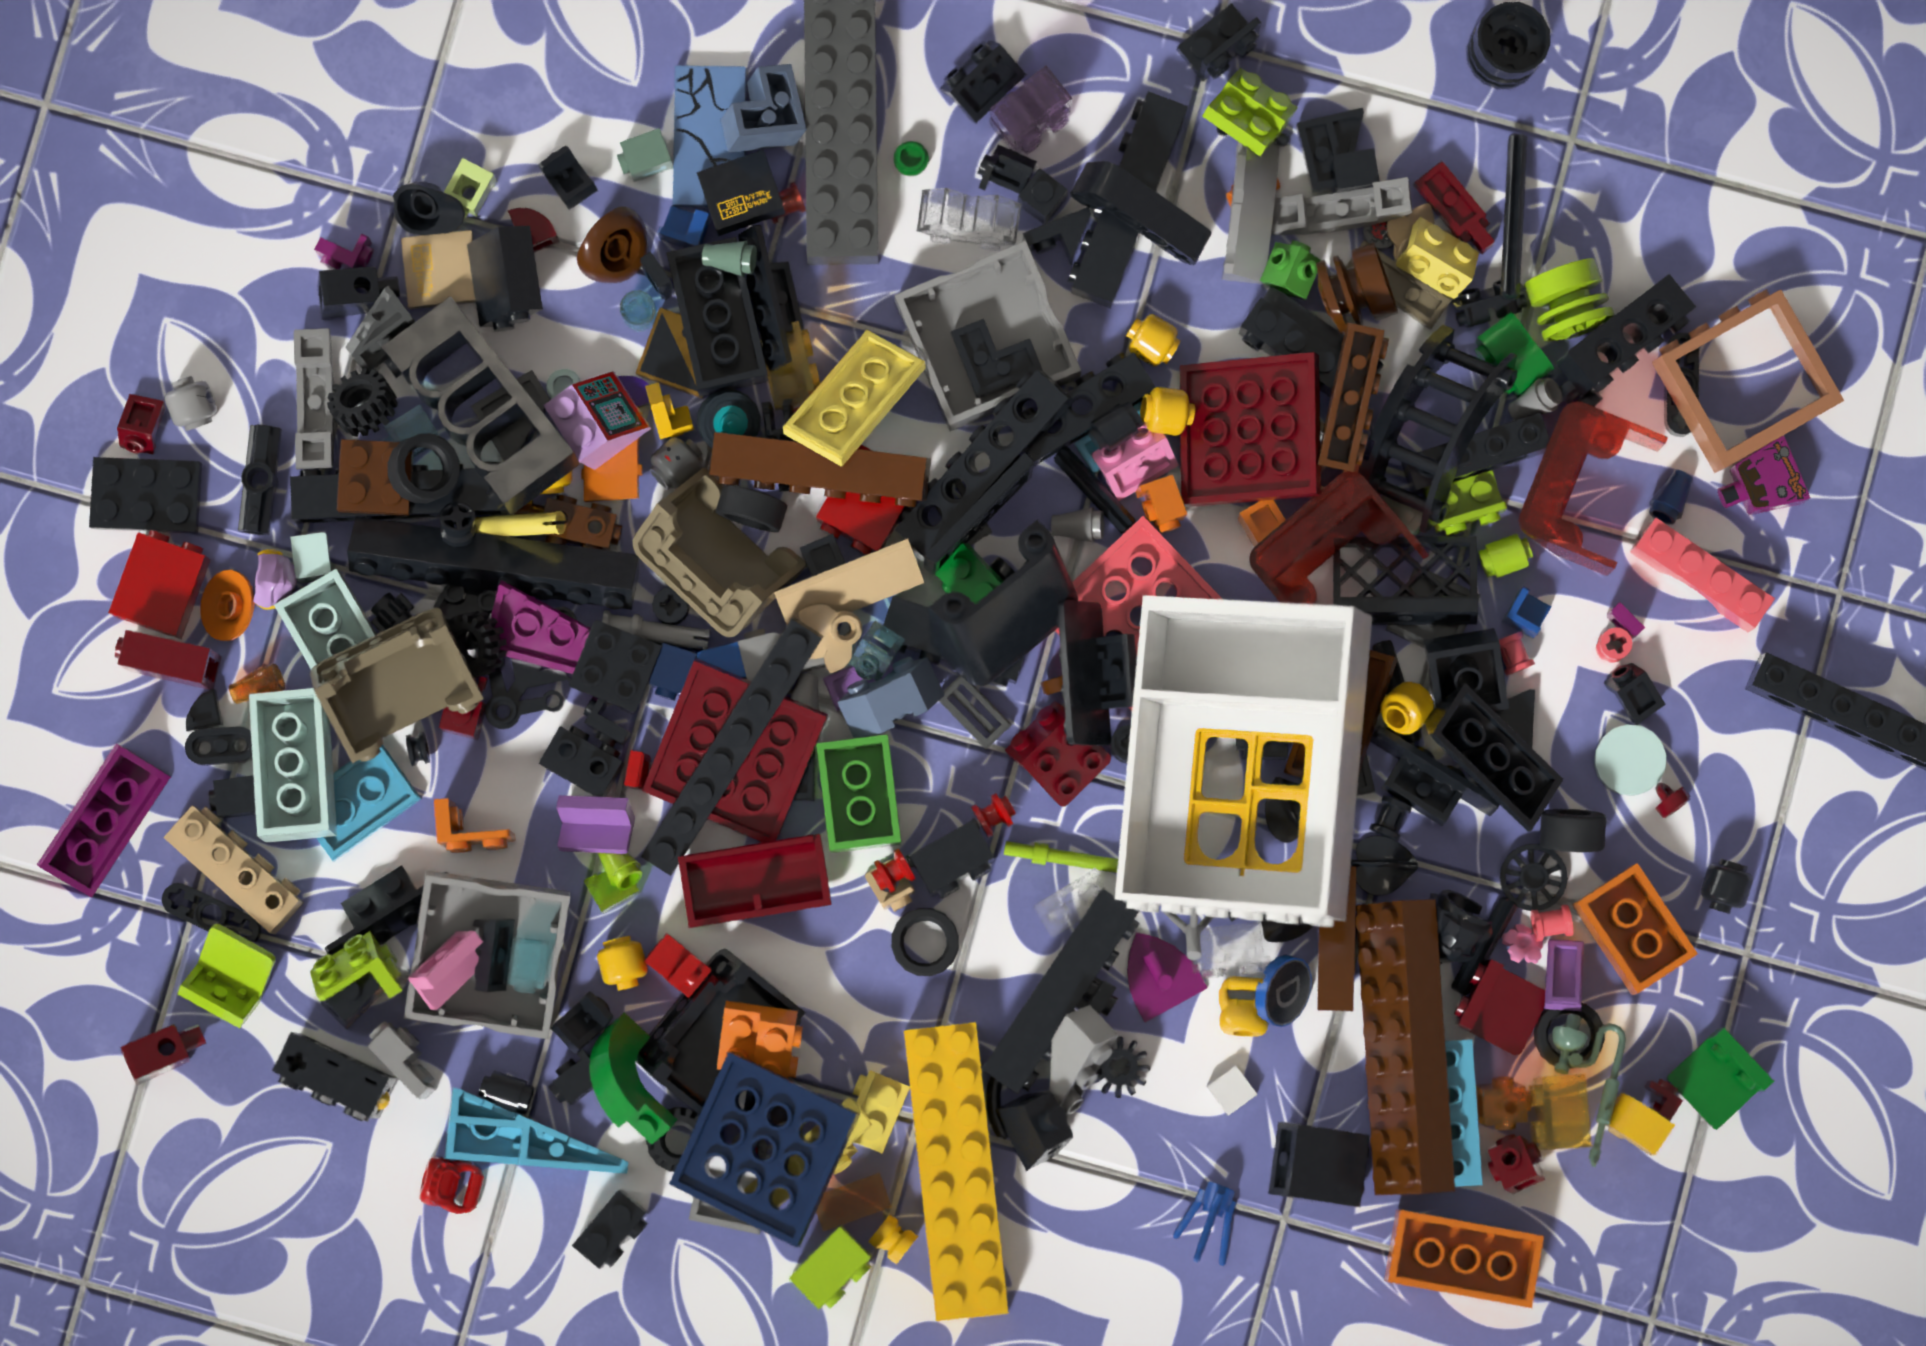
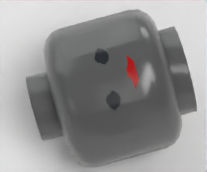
M673 437L651 455L652 467L649 470L665 489L669 490L671 487L676 489L703 468L702 462L699 459L703 453L691 439L684 442L680 438Z

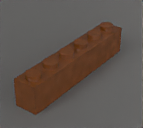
M714 432L709 475L719 476V484L740 486L741 479L753 480L754 488L775 490L776 483L789 485V492L810 495L811 488L825 489L824 496L845 499L846 492L860 493L859 501L881 503V496L895 498V505L916 507L917 500H927L931 458L857 449L847 462L840 466L799 442Z

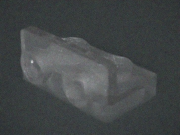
M1094 868L1035 904L1033 908L1050 936L1055 937L1080 922L1101 889L1103 888L1106 891L1107 889L1103 884L1101 875Z

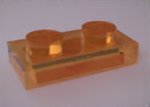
M880 1173L825 1192L816 1212L824 1232L892 1206Z

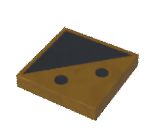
M660 307L635 374L699 397L681 315Z

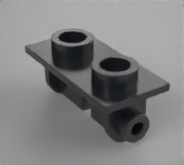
M1498 280L1492 284L1493 287L1480 291L1479 288L1464 290L1459 294V297L1452 299L1450 303L1457 310H1461V312L1455 313L1458 326L1465 325L1466 328H1470L1491 321L1488 308L1494 307L1497 319L1503 318L1511 312L1513 314L1521 313L1522 308L1528 307L1526 297L1523 293L1516 300L1502 299L1500 296L1501 280ZM1520 283V292L1526 291V287Z

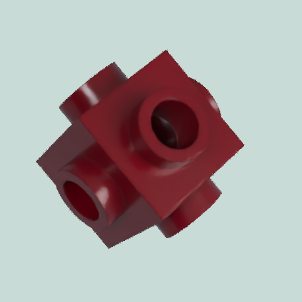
M1510 1134L1498 1139L1495 1142L1496 1146L1487 1150L1491 1161L1487 1162L1490 1173L1496 1182L1501 1181L1504 1190L1515 1194L1546 1180L1539 1165L1543 1158L1534 1141L1529 1142V1140L1521 1135L1516 1137L1515 1134Z

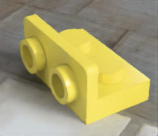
M869 1070L867 1076L860 1074L852 1094L858 1096L856 1103L872 1122V1126L854 1142L883 1154L910 1087L872 1070Z

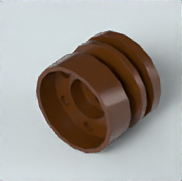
M1374 242L1352 250L1353 267L1347 269L1338 255L1333 257L1337 273L1331 274L1325 260L1316 263L1318 288L1328 316L1334 321L1340 333L1345 332L1347 314L1351 313L1355 324L1363 325L1361 309L1367 307L1376 321L1398 314L1394 295Z

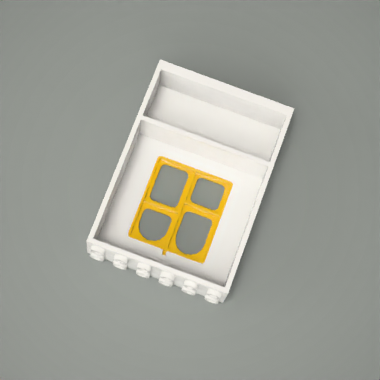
M1143 595L1115 892L1116 900L1127 902L1126 908L1153 913H1159V906H1161V911L1172 912V914L1193 916L1194 909H1196V914L1206 915L1207 917L1228 918V913L1231 912V917L1252 921H1263V915H1266V920L1289 924H1298L1299 917H1302V923L1333 927L1334 920L1346 921L1372 616L1354 607ZM1209 738L1245 739L1248 742L1245 789L1241 799L1207 798L1202 794L1205 751ZM1266 742H1296L1305 745L1304 776L1300 785L1265 784L1262 782L1263 747ZM1265 798L1295 800L1299 802L1301 807L1296 850L1290 859L1279 864H1271L1264 861L1259 856L1255 846L1258 804L1260 800ZM1205 812L1237 814L1241 818V833L1238 847L1232 855L1225 859L1215 860L1209 858L1202 852L1199 846V818Z

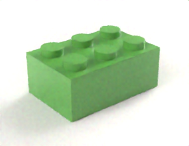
M888 734L816 743L830 853L902 845Z

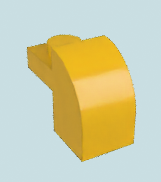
M1621 1092L1615 1101L1610 1124L1606 1126L1609 1128L1608 1131L1619 1139H1626L1648 1155L1655 1156L1675 1125L1643 1103Z

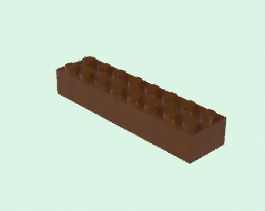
M1398 900L1357 905L1356 927L1361 981L1360 996L1363 1011L1365 1070L1367 1073L1371 1132L1370 1144L1373 1162L1372 1177L1375 1196L1455 1192L1436 900Z

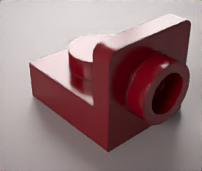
M129 394L117 426L119 446L132 453L154 454L156 449L155 435L165 411L164 401Z
M1659 1079L1657 1083L1647 1081L1644 1088L1662 1098L1660 1103L1654 1101L1649 1108L1668 1121H1671L1683 1102V1099L1676 1095L1678 1089L1663 1079Z

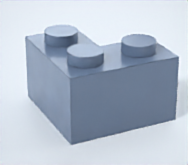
M792 64L758 67L747 82L750 101L732 103L721 118L728 152L795 146L807 130Z

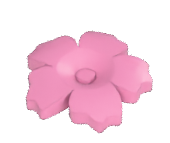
M1516 924L1514 929H1510L1502 935V943L1510 946L1507 951L1510 954V959L1516 961V963L1521 962L1525 958L1526 962L1536 964L1542 958L1540 950L1543 948L1544 941L1536 942L1535 935L1531 934L1532 929L1523 924Z

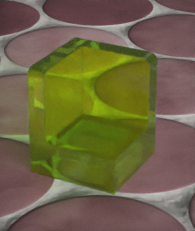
M606 872L599 875L594 874L584 880L602 913L610 911L641 893L637 884L626 890H619L617 886H612Z

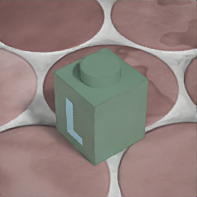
M660 128L619 142L623 153L617 154L619 164L624 175L631 173L634 182L673 169V164Z

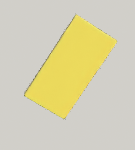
M866 330L783 426L784 434L834 463L843 466L926 369L925 361Z

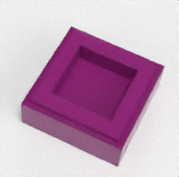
M1621 602L1607 614V618L1616 627L1626 630L1632 639L1646 628Z

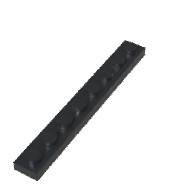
M795 617L790 620L642 853V858L670 876L674 873L679 865L678 857L684 856L820 644L824 637L823 635Z

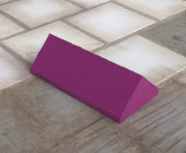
M116 743L36 865L92 898L171 777L132 751Z

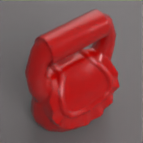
M438 1156L431 1157L424 1171L419 1199L426 1205L440 1206L447 1212L454 1214L470 1213L477 1208L485 1176L482 1170L471 1162L463 1160L450 1161ZM470 1171L471 1174L463 1205L460 1206L454 1202L458 1182L461 1179V1172Z

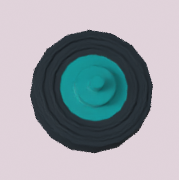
M722 389L712 393L702 402L697 413L699 434L710 448H713L714 432L757 437L760 431L761 416L757 405L747 394L738 390Z

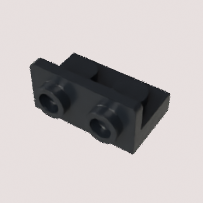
M993 41L978 44L970 52L969 56L971 58L962 67L957 66L945 76V83L940 87V90L945 95L950 96L974 123L982 119L1027 75L1003 46Z

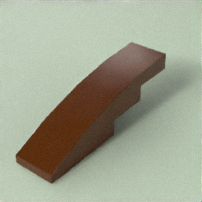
M1350 866L1346 921L1334 920L1333 927L1319 926L1317 1010L1354 1011L1356 867Z

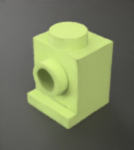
M462 158L444 193L455 197L462 203L465 209V218L468 213L477 217L491 189L495 187L497 179L493 173ZM468 188L476 190L475 195L471 199L463 197L464 191Z

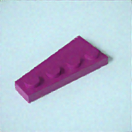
M500 580L491 618H495L498 621L494 626L495 628L502 627L504 633L499 636L500 640H507V645L501 646V650L507 651L506 657L573 674L591 628Z

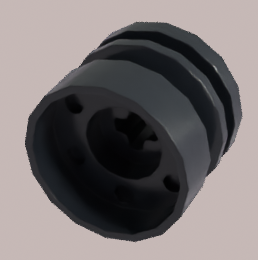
M1503 2L1492 7L1482 17L1472 32L1466 47L1467 63L1473 75L1483 84L1495 89H1513L1524 84L1546 58L1551 45L1550 29L1545 18L1534 7L1522 2ZM1504 45L1509 48L1507 55L1501 53Z

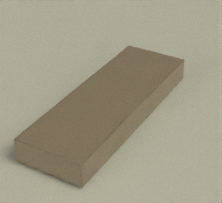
M1364 240L1359 247L1368 245L1369 243H1367ZM1378 250L1397 308L1429 330H1432L1452 299L1398 268L1396 261ZM1352 258L1346 265L1347 269L1353 267Z

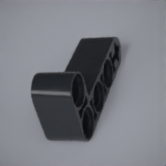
M1108 161L1086 163L1070 192V196L1078 203L1095 210H1107L1161 249L1189 265L1197 263L1212 235V232L1206 226L1123 168Z

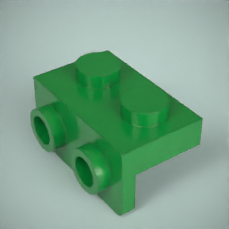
M962 543L935 573L943 582L941 587L946 593L955 591L963 593L975 604L1004 581L968 543Z

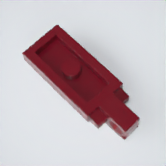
M1439 162L1414 182L1413 186L1427 203L1431 205L1432 209L1457 239L1466 243L1471 241L1481 254H1484L1494 246L1495 240L1485 230L1490 225L1485 218L1487 214L1444 162Z

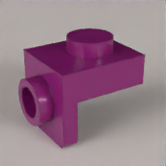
M364 234L360 235L352 252L322 237L319 238L314 248L318 256L321 257L320 263L332 270L340 269L341 267L345 269L366 267L374 251L371 248L372 241Z

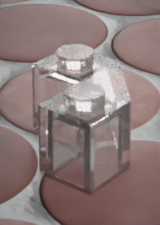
M949 188L922 190L916 231L929 235L930 241L934 243L950 244L951 241L977 244L980 245L981 249L1000 251L1001 246L1016 245L1022 203L999 195L972 197Z

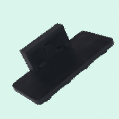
M1059 601L1056 623L1060 635L1059 660L1062 664L1063 677L1061 693L1065 704L1066 719L1064 731L1067 741L1070 745H1110L1109 710L1133 707L1137 665L1135 635L1122 634L1104 637L1102 608L1098 602Z

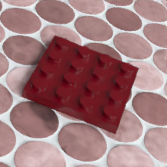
M1309 352L1180 365V390L1187 393L1189 404L1195 405L1192 425H1186L1184 431L1180 434L1181 498L1185 507L1321 496V465H1318L1320 453L1319 355L1317 353Z
M697 658L693 661L642 788L643 792L671 804L675 803L751 681ZM786 696L708 819L760 842L778 840L829 714Z

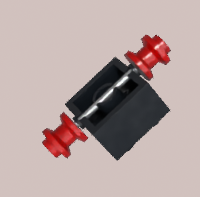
M994 793L991 795V804L983 809L976 804L971 806L975 817L970 822L912 855L905 856L907 860H905L901 851L897 848L894 850V859L886 864L879 860L874 861L873 863L877 869L871 871V874L880 890L888 888L890 893L896 891L895 883L903 878L911 882L916 880L910 869L911 866V868L915 867L931 897L939 894L941 899L958 891L960 889L958 882L970 876L972 881H975L991 872L990 864L994 862L995 857L979 829H981V826L986 836L990 838L993 836V827L1000 823H1004L1008 827L1013 825L1010 817L1016 815L1006 795L999 798Z

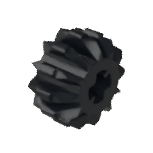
M1118 1036L1116 1041L1117 1049L1114 1050L1111 1047L1113 1052L1099 1067L1102 1074H1099L1094 1084L1105 1078L1107 1082L1101 1089L1103 1094L1109 1091L1112 1084L1116 1085L1115 1098H1121L1122 1085L1126 1086L1130 1095H1134L1136 1091L1131 1083L1132 1080L1142 1086L1146 1084L1144 1078L1136 1075L1137 1071H1150L1149 1065H1138L1137 1063L1138 1060L1144 1059L1147 1056L1146 1051H1142L1136 1056L1132 1054L1138 1042L1133 1040L1127 1050L1123 1049L1124 1037ZM1121 1058H1125L1129 1063L1125 1065V1067H1129L1128 1074L1121 1073L1117 1077L1113 1076L1110 1071L1114 1068H1109L1111 1060L1119 1061Z

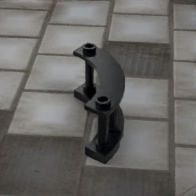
M1443 324L1419 348V353L1423 355L1415 366L1407 364L1386 399L1369 437L1370 440L1375 441L1369 460L1363 459L1361 466H1359L1351 500L1356 504L1365 506L1374 497L1383 495L1420 511L1423 514L1419 531L1423 533L1429 531L1437 523H1442L1448 512V504L1446 503L1459 464L1473 435L1490 408L1506 390L1512 388L1517 378V370H1515L1516 354L1510 353L1497 366L1455 349V345L1452 344L1455 329ZM1451 362L1487 378L1477 391L1438 375L1436 372L1444 364ZM1430 386L1469 403L1458 424L1415 407V402L1424 388ZM1410 420L1450 437L1440 462L1398 444L1397 438L1405 422ZM1395 458L1434 475L1427 499L1386 482L1387 480L1384 476L1389 459Z

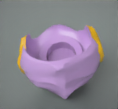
M266 549L257 554L259 564L255 577L256 590L253 602L262 609H276L274 604L292 595L293 591H295L297 579L294 565L288 557L283 556V553L279 550Z

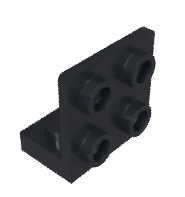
M1231 3L1178 45L1176 50L1202 82L1210 76L1215 80L1229 69L1230 65L1228 62L1238 54L1241 58L1245 57L1258 45L1255 41L1260 37L1259 31L1262 22L1256 17L1248 23Z
M596 620L591 627L569 686L619 706L623 711L635 714L662 646Z

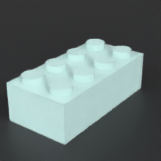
M337 569L274 604L311 669L321 661L377 634L344 576Z
M313 688L249 694L257 837L268 843L337 836L330 720Z

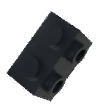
M573 725L568 730L560 726L540 759L539 764L595 797H606L625 765L623 761L618 759L621 753L603 742L599 748L589 743L587 740L590 735Z
M620 1189L572 1244V1247L598 1269H602L605 1265L611 1268L625 1252L620 1247L630 1236L635 1240L648 1225L644 1218L649 1212L625 1191Z

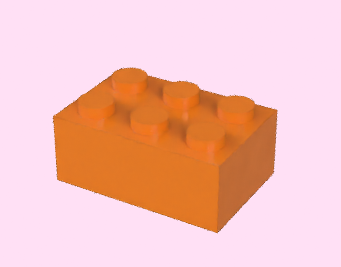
M1638 863L1631 865L1572 904L1631 995L1640 993L1698 955Z

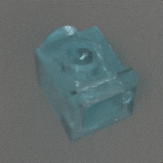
M874 621L860 641L848 664L855 668L857 675L862 679L879 681L891 666L905 639L879 622ZM875 638L891 649L887 652L871 641Z

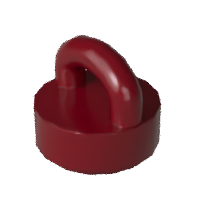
M1662 782L1658 783L1655 787L1657 795L1662 800L1655 809L1662 818H1668L1690 801L1691 796L1684 787L1679 788L1675 792Z

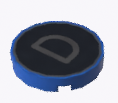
M1284 954L1276 957L1266 966L1263 974H1266L1263 983L1258 982L1255 992V1006L1259 1017L1267 1021V1023L1279 1027L1293 1023L1301 1015L1307 1005L1312 986V975L1307 963L1303 959Z

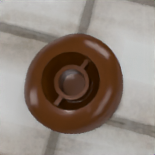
M620 206L600 218L589 230L578 250L577 264L580 271L589 279L601 283H621L632 278L642 268L640 258L646 255L649 249L647 230L641 217L633 209Z

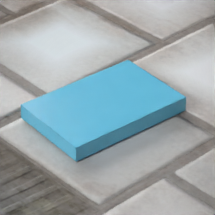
M384 745L379 748L380 753L373 759L364 762L358 760L354 763L350 761L333 773L337 836L316 838L333 862L422 799Z

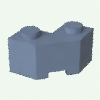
M912 657L904 658L892 665L894 670L882 680L868 683L866 679H863L847 687L848 693L837 703L853 738L869 737L884 733L895 727L893 721L900 720L908 714H913L916 717L928 711L945 696L928 657L913 661Z

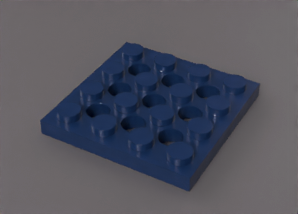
M728 1052L669 1185L798 1248L804 1240L860 1114L734 1052ZM745 1090H750L756 1098L755 1106L750 1111L743 1110L739 1105V1096ZM778 1105L784 1107L788 1113L787 1122L781 1127L774 1125L771 1121V1111ZM809 1121L815 1122L820 1128L819 1138L815 1142H809L803 1136V1127ZM730 1123L736 1124L741 1131V1137L735 1144L728 1143L724 1138V1129ZM761 1139H767L773 1147L772 1155L767 1160L759 1158L756 1154V1145ZM794 1154L801 1156L805 1162L804 1171L798 1176L793 1175L787 1165L789 1158ZM715 1156L721 1157L726 1164L725 1173L719 1178L713 1176L709 1171V1163ZM746 1172L753 1173L758 1180V1186L752 1193L745 1192L741 1187V1178ZM778 1188H784L790 1196V1202L784 1209L776 1207L773 1203V1193Z

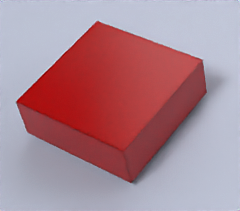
M630 750L624 786L642 791L650 769L651 757L649 755Z

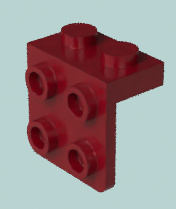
M1054 700L1050 705L1045 706L1038 712L1036 719L1024 731L1017 733L1013 737L1011 744L1004 751L1012 760L1024 768L1058 805L1065 807L1110 763L1111 756L1102 746L1070 745L1064 731L1065 708Z
M1489 959L1485 965L1479 963L1470 979L1474 986L1468 997L1465 995L1461 997L1453 1013L1458 1016L1454 1025L1512 1055H1519L1522 1053L1545 1008V990L1503 969V964Z

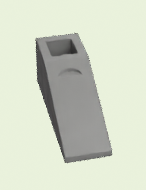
M1090 1005L1067 1014L1052 1039L1050 1092L1054 1095L1058 1105L1066 1110L1067 1114L1074 1113L1083 1104L1084 1099L1082 1097L1085 1091L1097 1080V1071L1101 1064L1111 1056L1113 1052L1111 1047L1118 1036L1114 1029Z

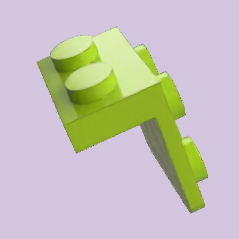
M214 924L208 932L197 965L182 982L177 994L241 1029L261 1002L276 958L271 952L234 933L232 930L220 924Z
M371 931L363 936L356 935L345 943L344 948L332 956L330 954L325 955L315 962L310 971L315 994L320 1001H324L370 971L388 997L391 998L402 991L398 979L402 976V973L396 964L398 960L387 944L381 946Z

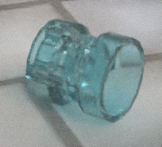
M641 290L631 291L622 298L620 303V313L625 324L630 329L645 331L653 326L657 316V308L652 297L647 292Z

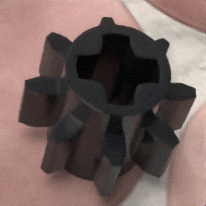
M389 592L372 607L371 612L376 617L371 623L380 632H383L413 617L410 611L415 607L402 593L395 598Z

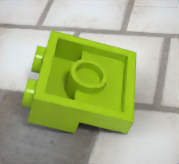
M1240 67L1227 81L1218 96L1208 105L1202 117L1245 147H1248L1258 156H1261L1286 128L1298 107L1291 103L1290 98L1286 94L1275 92L1262 83L1259 75L1247 72Z

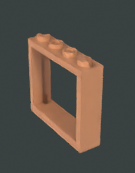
M1766 289L1748 299L1751 306L1741 312L1737 306L1718 316L1721 323L1712 328L1709 327L1708 323L1697 327L1688 333L1691 337L1689 341L1681 345L1677 339L1660 348L1659 351L1662 356L1652 361L1654 368L1714 473L1725 469L1844 401L1781 289L1771 295ZM1770 308L1820 398L1726 450L1676 360Z

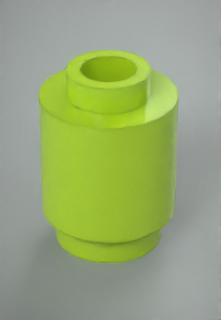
M1517 533L1485 544V549L1477 551L1487 578L1494 575L1496 578L1529 567L1528 559L1533 558L1527 538L1520 539Z

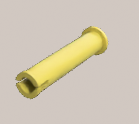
M562 511L475 517L476 533L505 537L543 534L559 535L563 534L566 529V524H552L553 521H566Z

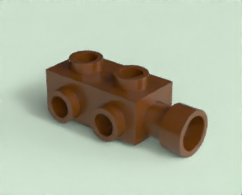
M557 495L556 500L547 498L545 506L533 504V500H531L514 513L516 515L562 511L567 516V521L564 523L566 524L565 532L559 535H540L546 537L545 542L567 545V543H571L581 547L610 551L611 545L618 546L623 525L617 524V514L611 513V507L598 503H591L590 508L577 505V499L565 495ZM591 522H600L602 525L601 531L591 533L588 530Z

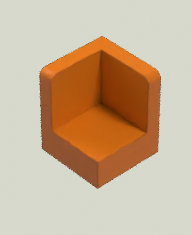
M1274 500L1259 501L1240 512L1238 516L1239 523L1255 549L1285 533L1289 526Z

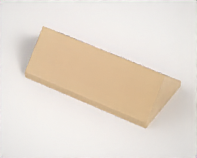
M905 539L778 590L774 594L786 625H788L793 617L800 620L797 615L798 612L809 605L826 604L836 612L842 610L853 612L923 584L924 580L908 539Z

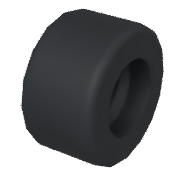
M1550 809L1542 813L1540 845L1543 848L1580 853L1598 852L1605 848L1606 816L1603 813L1580 809Z

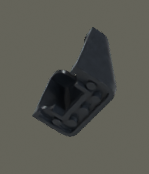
M1038 520L1034 521L1019 535L1018 549L1027 561L975 604L965 594L955 591L944 594L929 606L931 646L972 685L985 686L993 682L1057 630L1056 614L1059 601H1078L1076 589L1050 531Z
M725 948L716 952L706 963L712 971L689 998L682 993L650 1032V1038L639 1051L636 1061L650 1076L699 1114H701L720 1072L717 1069L726 1001L798 1011L796 1025H800L801 1018L806 1013Z

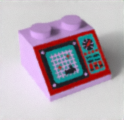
M614 371L574 383L544 405L566 442L574 451L578 461L593 470L651 429Z

